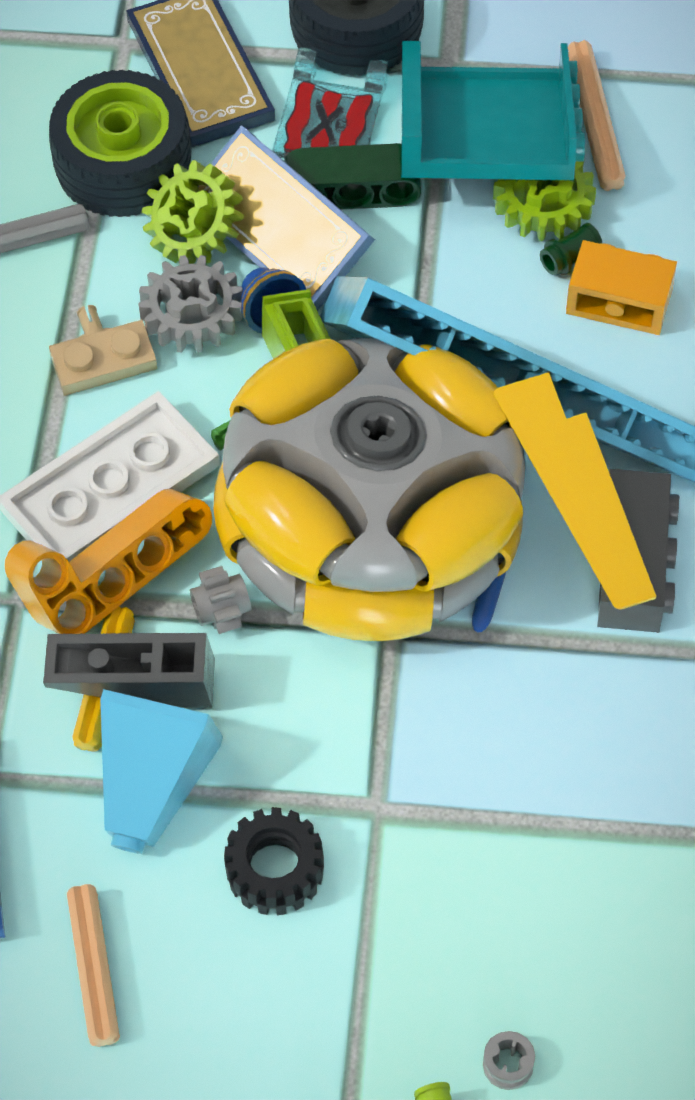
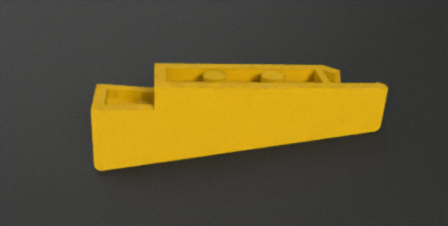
M549 372L495 389L494 397L612 605L616 609L622 610L656 599L657 596L587 413L566 418Z

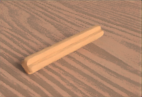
M587 40L581 42L573 41L568 45L569 61H577V84H580V108H582L583 121L599 184L605 191L619 190L625 184L624 179L626 175L593 48Z

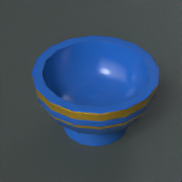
M265 267L257 268L251 271L242 282L241 312L248 326L257 333H262L263 296L306 290L304 282L288 270Z

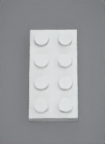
M158 390L1 494L0 511L27 541H34L61 553L70 562L156 493L164 489L182 492L220 466V456Z

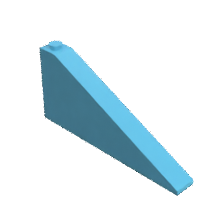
M337 276L320 314L324 324L355 338L379 340L411 355L428 351L419 347L423 344L432 345L429 350L439 347L450 351L473 364L489 377L498 388L549 372L566 418L587 413L598 442L695 483V426L368 277Z

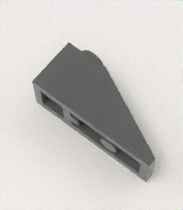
M207 633L48 634L43 684L45 688L101 697L103 689L181 708H212L215 657Z

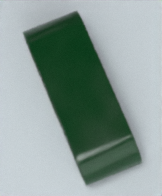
M400 143L299 148L289 152L284 157V161L341 210L403 207L415 203L421 196L420 178H401Z

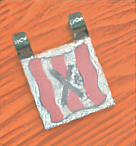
M299 48L292 82L272 151L280 158H284L289 152L299 148L369 145L381 99L388 83V74L386 73L388 63L382 60L369 61L364 88L314 80L318 69L315 62L317 52L309 48Z

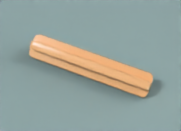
M91 884L73 886L67 892V900L87 1034L92 1046L111 1045L119 1041L120 1034L96 887Z

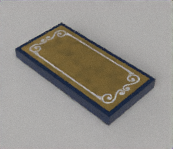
M157 0L126 10L127 21L154 76L165 84L167 83L178 94L183 103L189 121L191 148L235 134L241 125L248 130L276 121L275 109L218 0Z

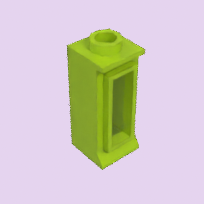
M310 289L263 296L262 337L272 359L285 351L299 346L294 335L304 334L307 342L326 338L331 339L311 299Z

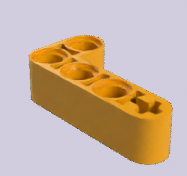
M164 489L152 496L70 562L63 554L28 540L15 544L9 550L5 559L4 569L7 578L31 617L38 624L58 634H85L203 540L211 528L212 513L210 507L204 501L173 489ZM144 540V546L138 554L139 545ZM42 560L40 572L33 577L35 566ZM105 570V577L101 584L98 585L100 575ZM66 601L65 610L58 617V611L61 605Z

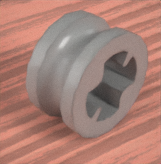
M512 1031L500 1032L490 1038L485 1046L482 1065L484 1074L489 1082L504 1090L518 1089L525 1085L533 1074L536 1056L533 1045L528 1038ZM511 1049V1056H514L516 1051L521 1054L522 1057L519 1059L518 1071L506 1072V1065L503 1066L502 1070L496 1066L499 1062L501 1050Z

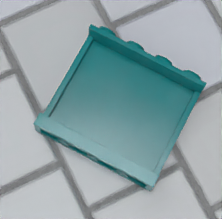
M402 41L401 178L574 180L575 162H584L585 133L582 132L583 112L582 108H579L580 84H577V61H569L568 43L560 44L559 68L422 67L421 41Z

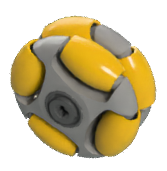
M327 338L315 340L285 351L260 367L244 383L231 402L229 408L231 419L225 436L223 462L214 488L213 510L219 539L225 555L232 562L239 564L249 580L263 595L292 615L294 611L303 612L304 626L330 636L360 641H388L416 636L431 630L432 619H438L441 622L470 605L490 586L497 576L502 575L510 568L520 544L523 527L522 495L525 484L523 446L494 397V390L498 388L496 384L469 361L439 347L429 350L432 345L423 344L419 347L428 351L411 355L373 338L345 339L339 342Z

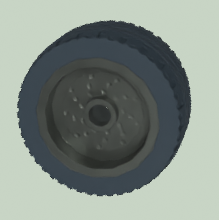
M289 0L290 26L298 49L313 64L341 75H371L372 73L376 74L380 71H386L388 68H393L396 64L401 63L402 41H419L424 22V0Z

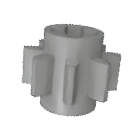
M223 566L200 572V586L189 590L200 625L205 626L213 623L214 629H217L218 634L243 627L240 616L242 613L251 611L252 608L241 574L228 577V573L226 570L224 571Z

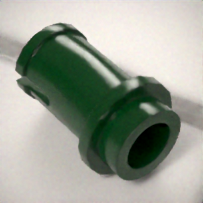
M585 223L579 229L558 241L550 239L545 242L544 249L539 253L540 261L545 270L551 275H565L569 273L572 265L576 263L583 240L602 243L598 230L592 224Z

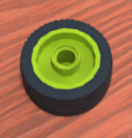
M110 70L87 76L85 79L73 84L71 88L67 89L60 96L50 115L49 145L58 181L63 191L66 192L69 198L71 197L73 202L83 204L84 208L92 211V213H99L103 216L109 215V217L140 215L143 207L153 205L154 199L147 192L149 189L160 190L162 187L158 178L160 175L163 174L168 178H172L174 176V165L177 163L189 170L192 148L189 121L183 103L178 94L167 83L165 84L162 80H158L155 76L132 70Z

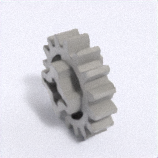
M185 255L180 256L179 265L175 267L167 261L162 262L163 273L159 275L149 272L147 274L148 286H140L139 288L140 302L138 306L140 320L144 321L148 336L158 334V342L162 347L169 344L171 340L175 341L177 352L180 353L184 351L187 344H194L197 353L203 352V342L210 341L213 345L219 347L221 345L220 334L223 332L233 336L236 333L235 322L243 320L241 312L243 289L237 286V275L235 272L224 275V265L221 261L216 262L212 267L206 266V258L203 255H200L196 264H189ZM217 293L221 296L223 300L222 305L218 304L216 296ZM161 302L165 304V314L160 309Z

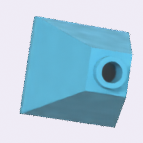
M103 689L100 703L104 828L113 837L111 841L112 847L131 853L142 854L145 845L150 847L156 845L221 747L223 736L209 714Z

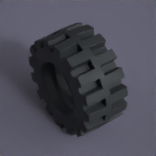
M277 807L271 808V815H264L262 809L254 811L253 820L249 821L246 817H243L237 822V832L231 830L227 837L228 846H225L224 862L231 891L235 897H241L242 905L248 909L253 905L257 906L258 913L268 915L269 909H276L277 916L287 914L286 907L293 906L295 911L304 907V899L306 897L310 900L313 899L317 894V885H321L323 880L324 854L319 833H314L313 824L308 819L301 822L299 813L290 810L287 816L282 815L281 808ZM279 845L295 852L298 862L294 870L285 876L269 878L261 876L254 871L251 866L252 857L257 851L266 846Z

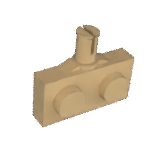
M87 305L91 322L84 306L77 311L84 334L78 338L49 346L50 357L64 396L157 369V359L143 320L113 328H103L97 308L94 305Z

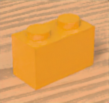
M583 240L569 282L566 314L660 336L673 291L678 261L665 259L655 254H643L616 248L606 243L599 244Z

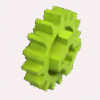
M192 160L189 170L177 163L174 165V176L172 178H168L163 174L158 177L162 185L159 191L155 189L148 190L147 194L154 199L152 206L142 208V213L151 218V221L142 228L145 233L153 237L150 242L151 247L163 253L162 256L170 261L177 263L180 256L185 255L189 264H195L196 258L203 255L206 258V264H208L212 260V250L216 249L223 254L227 252L226 245L223 242L226 237H238L239 234L231 226L233 222L243 220L244 214L234 209V206L239 204L243 198L242 195L233 190L236 184L234 180L214 165L209 163L205 167L198 161ZM198 186H209L213 192L200 191ZM172 235L184 236L187 238V242H178Z
M576 161L574 180L497 179V181H494L493 200H496L495 213L496 215H505L504 226L507 228L517 224L520 225V236L526 237L532 230L537 232L539 241L545 240L547 232H554L555 236L561 239L564 237L566 227L575 231L581 227V219L590 220L592 206L595 205L596 187L593 186L594 175L592 172H583L584 162Z

